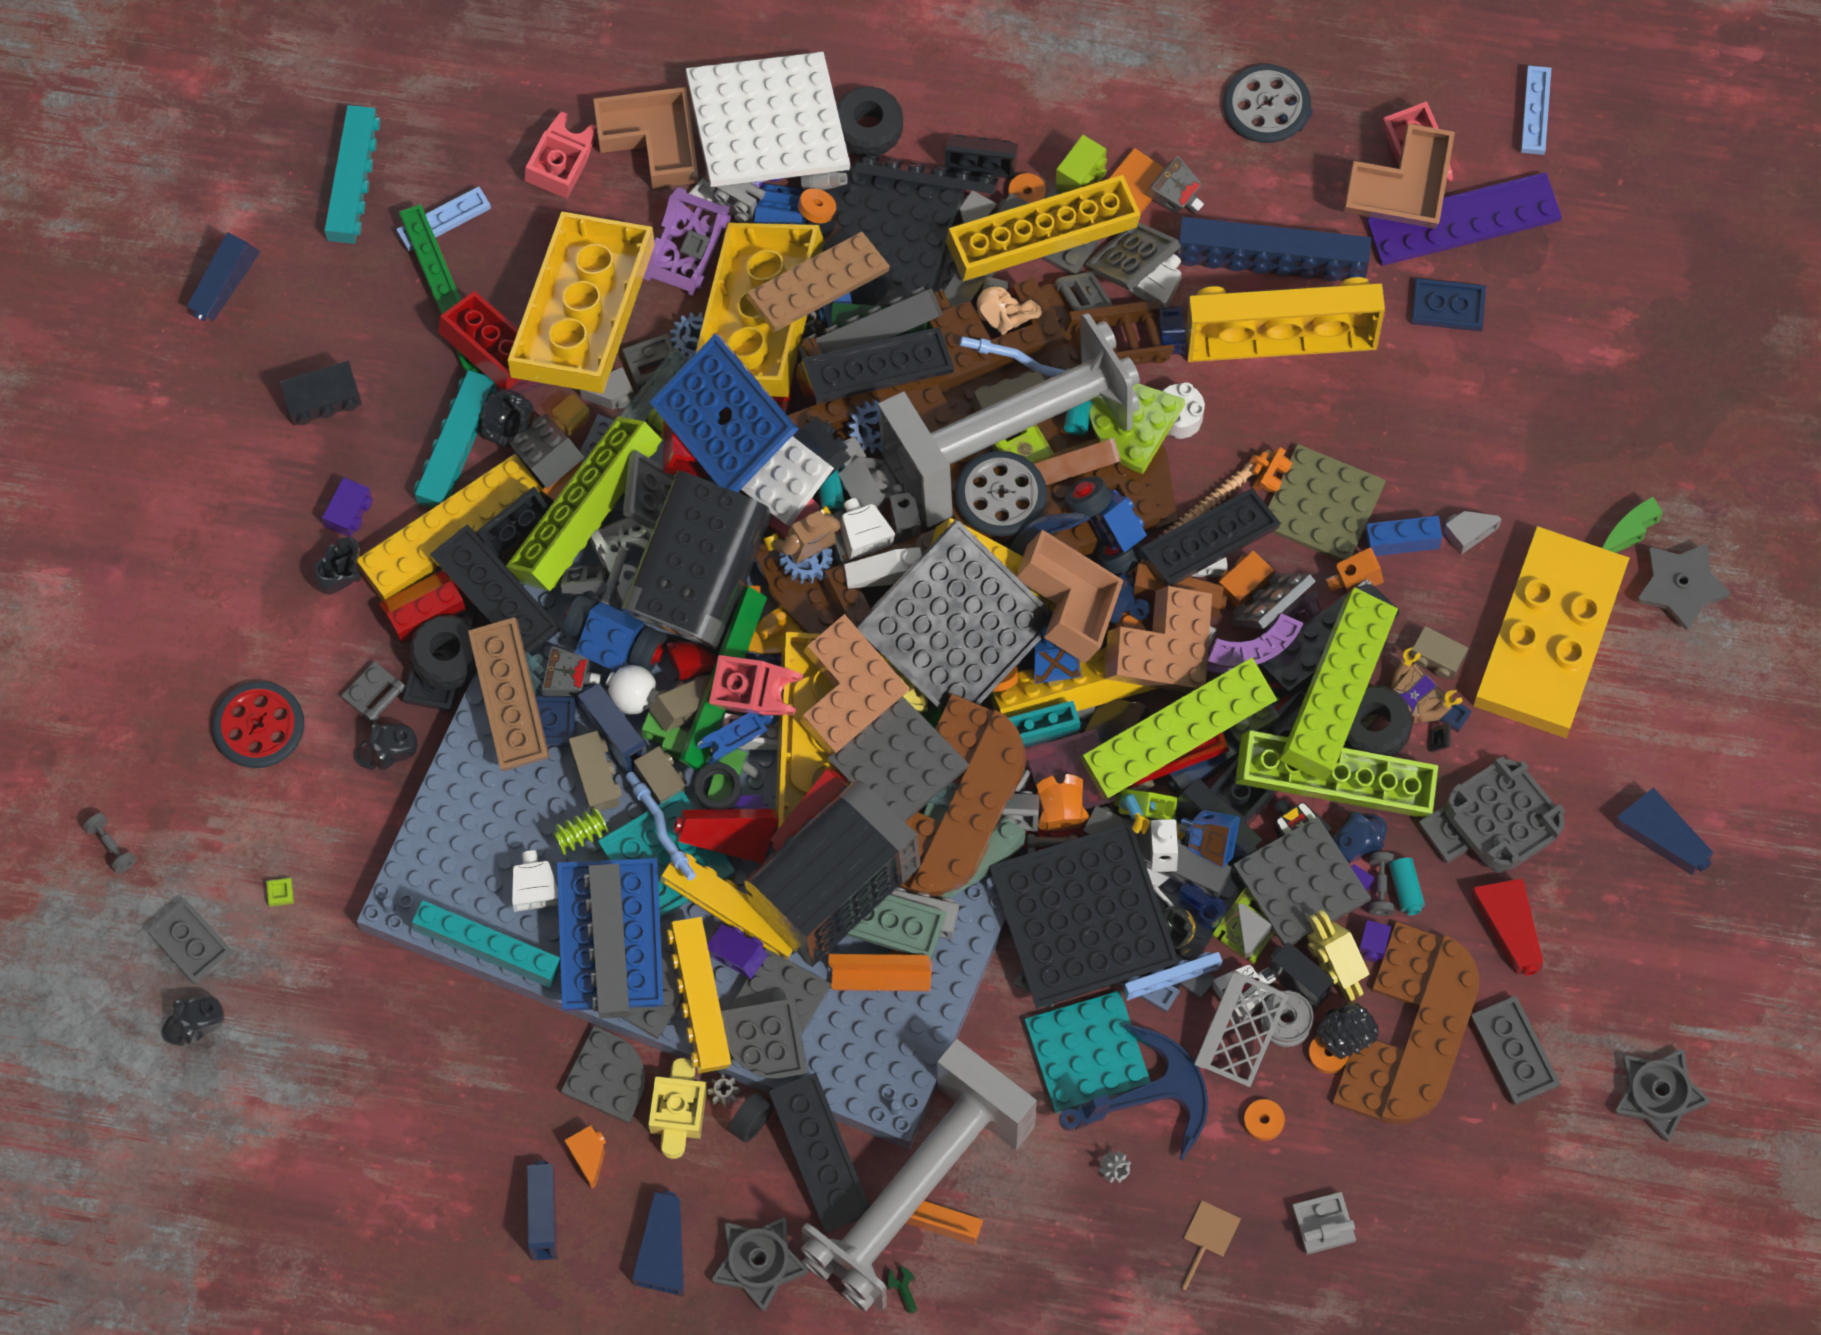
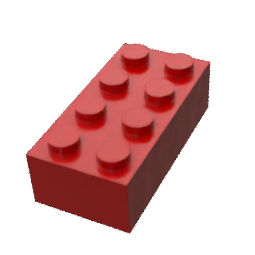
M473 291L440 316L438 333L499 387L510 389L521 380L511 378L508 358L519 329L477 292Z

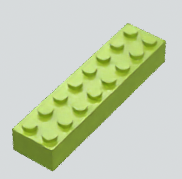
M618 416L506 567L524 585L551 591L558 584L565 570L573 564V560L580 550L587 545L588 539L594 531L599 529L606 515L614 509L617 500L626 491L629 454L636 450L649 458L656 452L662 439L646 422Z
M1355 587L1348 594L1338 614L1280 761L1321 781H1325L1334 771L1398 608Z
M1252 657L1082 755L1079 759L1103 800H1106L1270 705L1277 699Z
M1248 731L1241 736L1236 784L1422 818L1433 814L1438 765L1342 748L1334 771L1325 781H1321L1280 761L1288 737Z

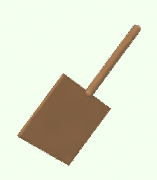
M1201 1201L1184 1237L1185 1240L1201 1248L1186 1277L1182 1290L1187 1289L1205 1249L1221 1257L1224 1256L1241 1218Z

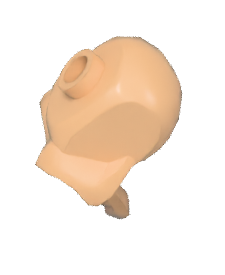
M1001 287L986 288L978 296L977 300L980 318L983 321H987L991 327L997 329L1001 335H1005L1013 327L1016 328L1030 319L1039 318L1042 312L1041 307L1032 300H1028L1020 305L1016 299L1010 296L1009 292Z

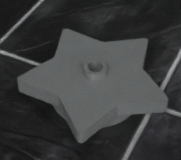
M1708 545L1699 546L1680 555L1654 547L1649 549L1648 554L1652 578L1640 594L1638 603L1662 608L1664 611L1672 614L1685 630H1689L1703 606L1729 598L1730 591L1710 572Z
M1683 1049L1655 1061L1629 1055L1624 1057L1623 1061L1629 1088L1618 1105L1615 1115L1646 1120L1666 1142H1669L1683 1115L1709 1105L1710 1099L1690 1081L1685 1051ZM1656 1091H1662L1664 1096L1658 1095Z
M781 1218L759 1229H750L730 1223L725 1224L729 1254L712 1279L713 1284L743 1289L758 1308L765 1312L780 1285L808 1275V1268L788 1249L786 1218ZM762 1259L764 1264L755 1265V1261Z

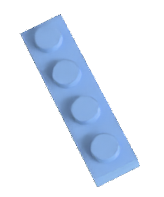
M1528 66L1521 153L1545 154L1551 68Z
M477 187L427 213L426 217L436 238L490 210L491 206L480 187ZM402 226L396 229L408 252L413 250L414 248L405 227Z
M1206 952L1198 956L1196 960L1190 962L1188 960L1180 961L1173 968L1167 970L1165 968L1151 972V975L1143 978L1141 976L1133 977L1125 984V997L1128 1001L1219 970L1222 964L1219 952L1214 954Z

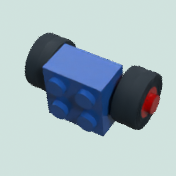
M1097 476L1084 478L1072 485L1065 494V502L1071 513L1077 512L1089 515L1090 521L1099 537L1105 541L1097 551V558L1102 567L1116 576L1121 575L1122 572L1127 573L1134 569L1142 560L1138 553L1141 547L1138 542L1147 535L1142 528L1144 526L1143 521L1132 510L1134 505L1127 496L1119 495L1115 489H1108L1104 480Z
M580 594L565 613L562 633L579 641L575 653L615 672L627 665L641 666L651 672L663 657L667 640L665 633L649 626L642 631L643 621L603 602L598 603Z

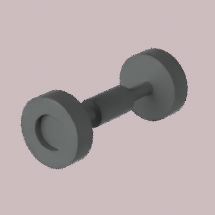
M98 813L89 818L83 828L88 834L96 832L101 834L102 842L110 853H114L117 857L112 864V868L116 874H121L130 869L137 859L132 852L120 854L118 851L119 847L113 838L102 829L108 823L107 817L104 813Z
M1375 852L1370 854V864L1380 867L1379 875H1377L1379 902L1369 904V913L1374 916H1390L1394 914V904L1384 902V894L1387 893V875H1384V869L1391 862L1395 861V856L1392 853Z

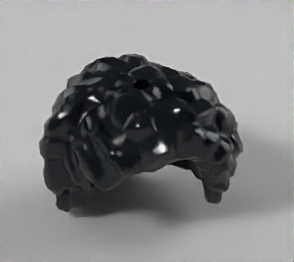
M501 389L496 394H490L488 402L483 404L484 408L482 414H480L483 426L482 433L489 442L496 443L501 447H511L510 443L514 440L515 436L524 432L530 426V414L533 412V405L529 399H526L517 391Z
M1346 1002L1339 1009L1337 1007L1329 1009L1317 1028L1320 1044H1323L1325 1049H1328L1329 1052L1333 1053V1056L1339 1059H1344L1346 1056L1351 1057L1353 1052L1359 1054L1360 1050L1368 1048L1371 1045L1370 1043L1377 1041V1036L1380 1032L1373 1016L1366 1008L1355 1002Z

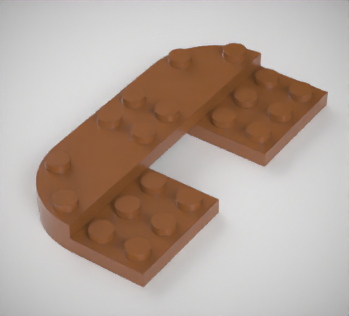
M954 694L951 695L935 730L964 758L969 767L957 777L962 780L942 822L919 812L915 813L905 822L917 833L921 866L899 887L913 893L929 895L931 897L943 896L944 893L955 889L958 890L973 878L988 850V842L1003 810L1017 789L1026 765V751L1023 740L1010 719L996 710H989Z
M1396 922L1372 992L1419 1008L1405 1050L1375 1041V1043H1370L1371 1045L1368 1048L1360 1050L1359 1054L1353 1052L1351 1057L1348 1058L1332 1105L1380 1122L1399 1125L1412 1123L1416 1119L1427 1116L1435 1109L1445 1091L1479 990V974L1476 963L1462 944L1449 936L1444 935L1443 938Z

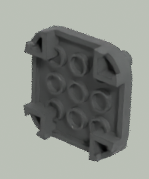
M1504 757L1496 759L1491 766L1463 784H1458L1452 790L1444 806V811L1452 825L1480 859L1497 873L1519 866L1551 845L1559 837L1565 824V811L1562 805L1556 806L1527 772L1529 766L1523 760L1520 763L1512 759H1505Z

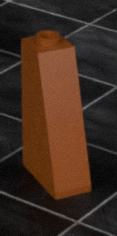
M1101 438L1086 441L1031 462L1041 472L1046 485L1120 462L1121 459L1114 438ZM1019 477L1021 483L1027 486L1028 480L1025 477Z
M1138 564L1134 599L1146 600L1151 607H1154L1155 591L1165 588V586L1148 565ZM1188 577L1171 586L1211 593L1212 617L1219 618L1220 609L1225 610L1227 596L1223 595L1224 586Z

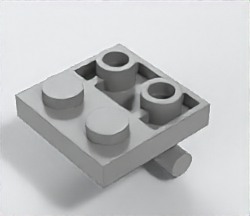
M753 182L712 187L714 203L729 206L728 213L734 216L739 223H754L757 201L748 193L762 200L766 191L753 185Z
M1342 1192L1293 1204V1212L1306 1255L1356 1242L1353 1231L1355 1230L1353 1220L1349 1218Z

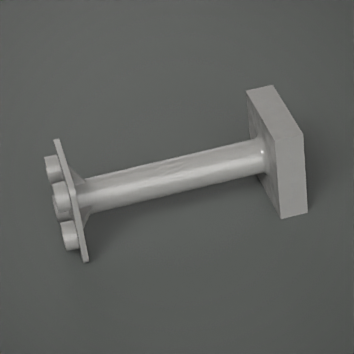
M1089 313L1081 315L1082 364L932 433L925 426L905 392L878 403L882 457L887 462L898 483L906 486L907 493H914L919 517L926 528L953 516L950 464L1099 395L1102 396L1124 431L1132 429L1133 412L1140 408L1133 386L1140 383V378L1132 360L1129 357L1119 360L1113 351L1116 348V340L1111 328L1105 321L1096 324Z
M958 1039L952 1043L937 1061V1090L955 1104L843 1240L828 1239L808 1223L802 1227L803 1247L801 1250L806 1255L802 1261L803 1264L824 1281L832 1273L836 1275L846 1287L842 1292L844 1297L863 1312H866L871 1305H874L881 1311L887 1306L886 1286L876 1277L872 1263L983 1128L987 1127L1015 1150L1019 1148L1035 1128L1037 1100Z

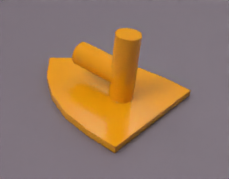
M779 607L758 623L749 645V652L782 653V637L786 632H804L789 614Z

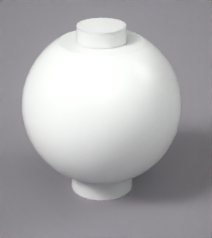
M627 665L619 668L616 673L611 672L606 682V685L609 686V697L619 710L626 714H638L647 708L650 709L655 701L654 697L660 693L656 690V681L652 674L645 668L637 665Z

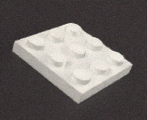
M792 436L741 490L754 500L768 506L773 515L790 527L834 468Z

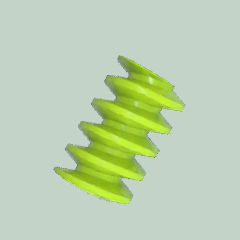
M593 807L591 808V816L584 811L582 812V820L578 816H573V824L569 820H565L564 828L560 824H556L555 832H552L563 855H566L567 846L572 851H575V842L584 847V838H587L592 843L593 834H596L601 839L603 838L602 830L608 833V829L599 810Z

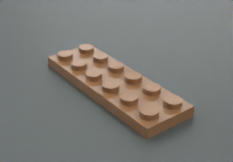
M860 232L747 292L746 298L771 330L776 332L889 271L890 266L864 233Z
M514 617L469 630V637L500 770L507 771L550 758L517 619Z

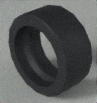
M717 762L706 765L698 772L694 781L696 799L705 809H731L741 797L740 777L735 769L727 764ZM716 774L728 777L733 786L730 796L721 801H713L707 798L703 791L704 782L707 778Z
M758 1093L752 1094L734 1115L729 1126V1132L741 1141L749 1142L768 1120L773 1104Z

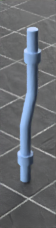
M963 336L960 339V346L977 349V352L988 354L989 352L1014 358L1034 372L1040 370L1042 375L1054 377L1067 371L1041 365L1018 349L993 344L990 340L982 338L976 340Z
M634 772L628 773L626 779L633 787V793L638 800L643 801L654 816L658 840L671 856V862L677 869L682 871L687 880H693L696 874L688 864L686 855L677 849L667 835L664 814L651 797L649 788L646 784L640 782Z

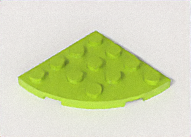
M1137 384L1133 386V390L1137 396L1140 408L1133 412L1132 429L1124 431L1102 396L1099 395L1093 398L1090 419L1097 439L1114 438L1121 459L1119 463L1141 474L1145 472L1185 406L1184 398Z

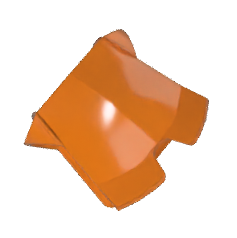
M1066 774L1064 782L1057 783L1054 776L1051 775L1036 784L1038 789L1036 795H1039V808L1042 814L1038 822V827L1041 830L1053 832L1081 829L1087 824L1090 817L1082 806V778L1073 774Z

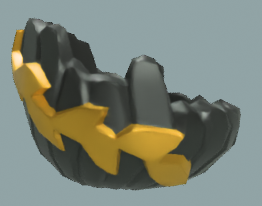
M1176 906L1162 911L1173 947L1180 948L1189 943L1195 934V921L1192 915L1187 910Z

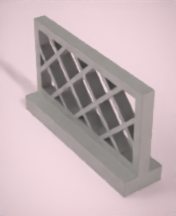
M1233 970L1194 1065L1203 1069L1206 1068L1251 1087L1289 994ZM1245 982L1256 986L1259 995L1245 1001L1241 992ZM1259 988L1268 992L1262 994ZM1272 993L1282 997L1278 1007L1268 1010L1263 997ZM1239 996H1240L1241 999H1242V1002L1236 1004L1237 1001H1238V998H1239ZM1261 999L1266 1012L1252 1017L1247 1003ZM1244 1005L1249 1019L1235 1024L1232 1012L1235 1008ZM1276 1011L1275 1016L1272 1020L1270 1013ZM1267 1015L1271 1023L1270 1028L1267 1031L1258 1033L1253 1020ZM1231 1019L1233 1025L1227 1027V1024ZM1251 1021L1256 1035L1242 1040L1237 1027ZM1234 1028L1239 1042L1226 1047L1222 1036L1224 1032ZM1263 1035H1266L1265 1040H1264V1042L1262 1043V1040H1261L1260 1037L1263 1036ZM1258 1038L1261 1049L1259 1053L1249 1057L1244 1043ZM1221 1042L1223 1048L1217 1050L1219 1043ZM1241 1045L1246 1058L1232 1063L1227 1050ZM1225 1052L1230 1065L1222 1068L1211 1065L1214 1055ZM1256 1058V1061L1253 1066L1251 1063V1059ZM1248 1061L1251 1068L1248 1080L1238 1076L1234 1066ZM1231 1068L1232 1071H1233V1074L1230 1073V1072H1228V1071H1225V1070Z

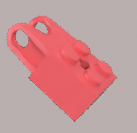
M1427 101L1383 118L1382 129L1398 165L1404 133L1408 123L1439 129ZM1450 164L1446 181L1447 183L1453 181L1452 169Z
M561 112L547 131L543 133L525 168V182L568 199L587 163L597 126L591 124L582 133H571L565 128L568 113Z
M719 655L709 704L724 710L759 715H794L797 708L784 704L781 693L784 686L788 683L802 681L803 674L764 661Z

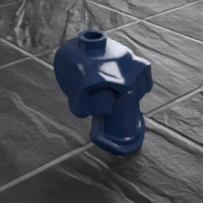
M1352 811L1347 816L1344 825L1332 839L1347 862L1352 863L1366 853H1374L1384 847L1387 824L1380 816H1362L1360 813Z

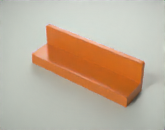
M829 954L828 964L833 970L831 985L833 990L928 992L931 989L932 961L928 955Z
M923 1201L906 1224L975 1246L983 1220Z

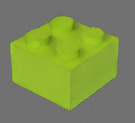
M1082 135L1057 168L1056 189L1065 193L1094 184L1096 181L1100 182L1107 171L1105 169L1107 163L1106 148Z

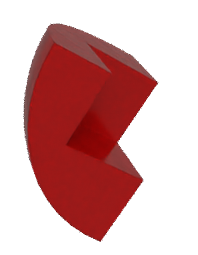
M675 641L665 644L673 669L676 667L681 681L705 672L707 675L712 673L717 656L708 648L688 641Z

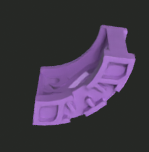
M677 187L669 197L661 225L665 229L660 235L661 239L656 237L654 241L655 246L643 279L648 281L651 278L687 290L689 295L692 296L698 289L701 290L705 284V275L715 256L723 230L730 223L731 216L728 215L729 206H722L688 194L685 189ZM683 203H687L697 207L695 212L693 213ZM703 209L717 214L713 225L707 224L710 218L709 215H705L699 221L698 218ZM687 220L689 221L684 229L680 230L677 228L678 222L682 221L686 225ZM693 227L697 233L706 237V234H712L698 266L695 263L700 260L690 256L680 259V252L671 241L672 237L687 235L688 230H692ZM667 251H674V261H672V256H665ZM678 268H681L684 276L676 273ZM687 271L694 272L692 278L685 277Z
M1281 613L1277 621H1272L1265 633L1255 640L1228 642L1217 638L1214 645L1208 647L1207 671L1224 674L1252 657L1257 665L1272 659L1290 645L1299 633L1303 622Z

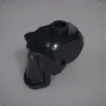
M345 537L337 539V544L333 543L325 551L324 557L313 565L310 578L319 592L331 595L348 587L353 582L361 581V574L357 568L360 545L354 538Z
M374 723L369 728L368 739L364 740L356 749L355 760L363 768L374 770L377 766L380 770H385L395 762L406 760L416 753L418 745L416 734L408 725L389 724L381 726Z
M202 996L187 1000L176 999L173 1002V1015L168 1017L162 1027V1037L167 1043L183 1046L185 1041L189 1045L196 1044L202 1039L203 1035L213 1032L222 1026L224 1010L220 1001L213 996Z

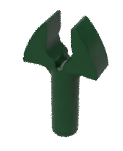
M900 1265V1270L904 1276L903 1283L894 1278V1273L891 1269L888 1277L889 1290L896 1288L900 1291L908 1313L912 1314L918 1310L909 1289V1283L915 1281V1276L907 1268Z

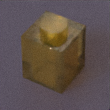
M572 393L552 410L554 423L570 436L590 419L589 408Z

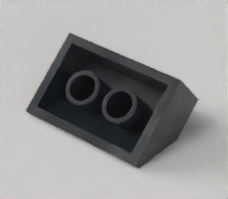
M964 135L948 136L945 146V166L948 167V170L957 171L958 168L971 170V174L980 175V172H988L994 174V177L1015 178L1018 144L1008 140L1001 142L991 141L983 137L974 139L967 138Z
M349 360L280 381L293 426L298 424L306 425L314 419L321 417L329 418L337 412L343 410L351 411L356 409L357 406L362 405Z
M532 487L476 530L475 533L499 559L526 536L530 535L549 507L538 490Z

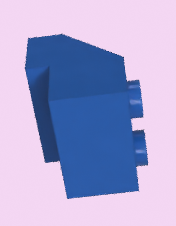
M765 183L762 190L766 191V194L762 200H759L756 206L754 223L805 225L806 218L798 210V201L805 190Z

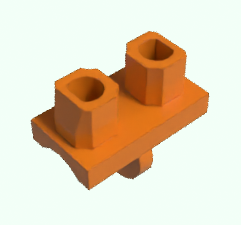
M1279 447L1276 452L1272 451L1274 456L1269 461L1266 460L1268 457L1266 452H1262L1260 456L1253 455L1251 457L1250 463L1255 465L1252 473L1255 475L1259 474L1252 488L1257 491L1265 489L1271 493L1278 491L1282 481L1273 475L1275 470L1283 475L1289 471L1292 462L1284 456L1286 450Z

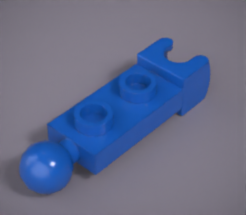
M747 713L701 739L697 747L699 749L709 747L713 750L712 757L707 761L711 765L765 734L768 730L765 725H774L778 721L779 715L758 716V714Z

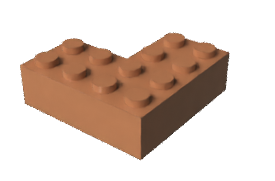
M686 87L593 99L601 153L647 147L652 189L699 182Z
M1408 123L1404 133L1398 169L1354 161L1350 169L1343 212L1436 229L1441 216L1455 132Z
M1041 530L1027 545L1016 577L1023 584L1056 603L1044 638L1086 663L1101 648L1124 580L1049 533Z
M1171 586L1156 590L1152 632L1127 627H1118L1108 631L1104 679L1191 693L1205 685L1212 594Z
M845 614L813 640L804 650V653L835 688L809 709L799 721L829 755L834 756L910 690Z

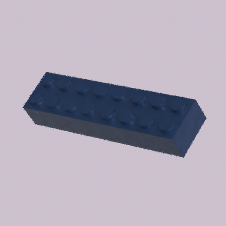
M1182 217L1179 242L1181 247L1178 251V257L1185 266L1202 265L1210 269L1220 267L1229 268L1232 271L1248 270L1257 274H1264L1266 272L1276 273L1283 277L1294 275L1304 279L1322 278L1329 282L1336 280L1344 281L1353 277L1366 278L1371 237Z

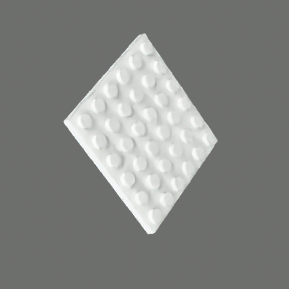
M824 52L686 68L687 83L710 187L850 170L849 157Z

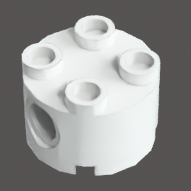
M1186 382L1171 385L1163 390V392L1185 399V406L1167 435L1169 436L1170 434L1178 439L1191 437L1198 432L1203 422L1205 403L1202 395L1197 389L1193 388L1192 384Z

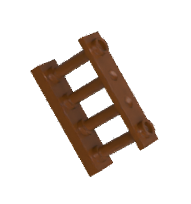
M1159 300L1069 312L1064 323L1066 331L1078 332L1080 340L1081 315L1089 313L1096 324L1105 321L1109 327L1115 325L1123 326L1130 350L1118 352L1117 348H1114L1113 351L1119 360L1129 357L1134 365L1154 362L1156 364L1164 363L1170 359L1174 350L1173 344L1162 346L1154 322L1161 309ZM1132 323H1145L1152 344L1151 348H1139Z

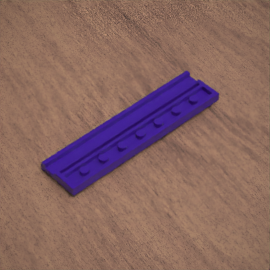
M1545 172L1443 198L1440 221L1436 229L1368 217L1367 226L1371 231L1380 264L1384 266L1559 222L1562 216L1551 188L1548 174Z

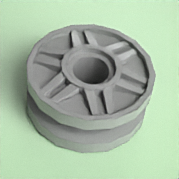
M1288 990L1283 991L1288 993L1289 997L1280 1018L1283 1015H1289L1293 1018V1021L1284 1023L1279 1018L1270 1042L1274 1045L1281 1047H1293L1304 1042L1311 1032L1314 1018L1312 1007L1308 1000L1299 993ZM1276 994L1271 995L1265 1002L1268 1010L1278 1007L1282 997ZM1264 1006L1262 1007L1261 1013L1266 1012ZM1276 1011L1270 1013L1272 1020L1275 1016ZM1267 1015L1260 1018L1262 1032L1269 1030L1271 1025Z

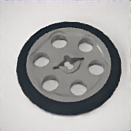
M1261 64L1243 70L1232 79L1223 97V109L1231 127L1240 135L1260 143H1274L1283 141L1302 129L1311 111V97L1303 80L1294 72L1274 64ZM1278 80L1282 82L1283 86L1280 89H1274L1270 86V83ZM1254 82L1260 88L1257 91H1250L1247 85ZM1287 97H1293L1297 100V103L1288 106L1284 103V100ZM1242 101H1246L1250 104V108L1248 110H1241L1237 105ZM1263 101L1267 103L1271 101V106L1269 107L1267 104L1263 106ZM1285 114L1288 118L1287 123L1283 125L1277 124L1275 118ZM1255 118H1261L1264 121V125L1255 127L1251 121Z
M993 451L979 455L967 463L957 479L955 498L961 515L971 526L980 532L1003 537L1018 534L1026 525L1040 518L1046 506L1047 488L1039 469L1024 456L1008 451ZM996 466H1004L1007 469V473L1004 476H997L993 469ZM977 477H982L986 480V485L978 488L974 486L973 480ZM1018 477H1025L1029 483L1025 487H1019L1016 485L1015 480ZM998 489H1003V492L1006 493L1004 498H999V494H997ZM1024 499L1029 502L1030 506L1025 510L1017 508L1016 502ZM976 500H983L987 503V508L977 510L973 504ZM998 511H1005L1009 518L1002 522L995 518V514Z

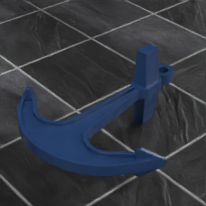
M1074 512L1072 514H1052L1038 518L1026 525L1016 535L1009 549L1024 556L1027 545L1041 530L1052 534L1079 525L1089 520L1090 517L1086 514ZM1122 572L1119 578L1124 581L1110 622L1117 625L1125 611H1130L1132 617L1137 620H1144L1148 617L1151 606L1146 600L1134 599L1132 592L1136 579Z
M1126 1024L1124 1028L1131 1035L1163 1057L1166 1064L1164 1076L1159 1080L1109 1100L1108 1095H1104L1079 1105L1077 1111L1066 1109L1059 1116V1125L1067 1131L1078 1130L1090 1126L1094 1122L1102 1121L1107 1113L1161 1100H1174L1182 1105L1187 1113V1123L1182 1137L1179 1157L1180 1160H1183L1186 1153L1197 1141L1207 1118L1208 1095L1203 1076L1198 1066L1194 1065L1195 1061L1178 1043L1150 1029ZM1066 1116L1072 1118V1123H1069L1066 1120Z

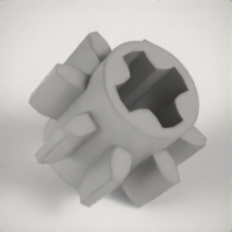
M813 311L807 315L803 331L804 337L806 334L813 335L817 328H822V323L819 321V312L815 313Z
M722 1074L721 1079L718 1081L711 1080L714 1088L708 1089V1095H715L712 1100L714 1105L720 1102L726 1108L727 1103L730 1101L736 1103L734 1094L740 1093L739 1087H733L735 1078L728 1080ZM726 1087V1095H721V1088Z
M1109 1151L1100 1161L1099 1172L1104 1175L1103 1178L1108 1182L1112 1183L1115 1179L1120 1183L1121 1180L1129 1175V1165L1131 1162L1126 1159V1155L1122 1152L1117 1151L1114 1154Z

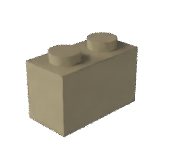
M1425 626L1412 649L1410 657L1414 659L1415 655L1420 652L1421 657L1414 662L1419 667H1427L1435 671L1436 675L1441 678L1454 680L1467 656L1469 648Z
M659 746L634 761L635 771L649 788L652 797L658 805L681 791L686 794L685 785L687 784L681 771L676 772L673 768L674 761L667 751L663 753Z

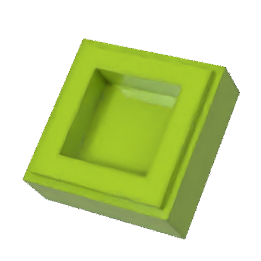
M291 878L266 881L269 907L294 904Z

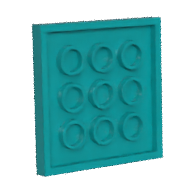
M683 791L658 805L664 814L667 835L679 851L693 856L696 859V863L703 868L705 866L712 868L717 872V877L724 881L735 875V870L724 853L678 842L673 831L676 818H680L683 810H695ZM650 811L598 841L608 860L657 858L660 919L690 902V900L660 882L662 874L671 862V856L658 840L654 816Z
M1120 991L1025 1019V1025L1055 1114L1061 1113L1066 1109L1078 1108L1079 1105L1104 1095H1108L1111 1098L1151 1083L1137 1040L1124 1028L1126 1024L1131 1025Z

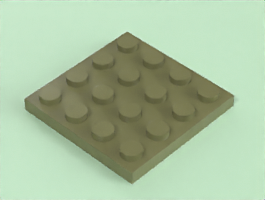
M1297 444L1290 459L1292 465L1289 471L1283 474L1282 484L1278 491L1275 492L1268 507L1281 522L1279 529L1273 531L1272 534L1342 562L1353 556L1386 484V480Z

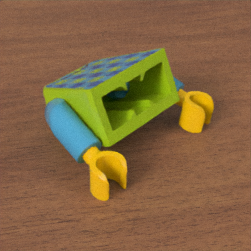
M1126 789L1121 791V795L1119 794L1115 797L1114 805L1119 809V813L1129 815L1132 819H1135L1131 827L1135 833H1139V831L1143 834L1146 833L1150 826L1148 819L1176 820L1177 839L1181 841L1185 833L1179 832L1180 823H1177V817L1175 816L1177 797Z

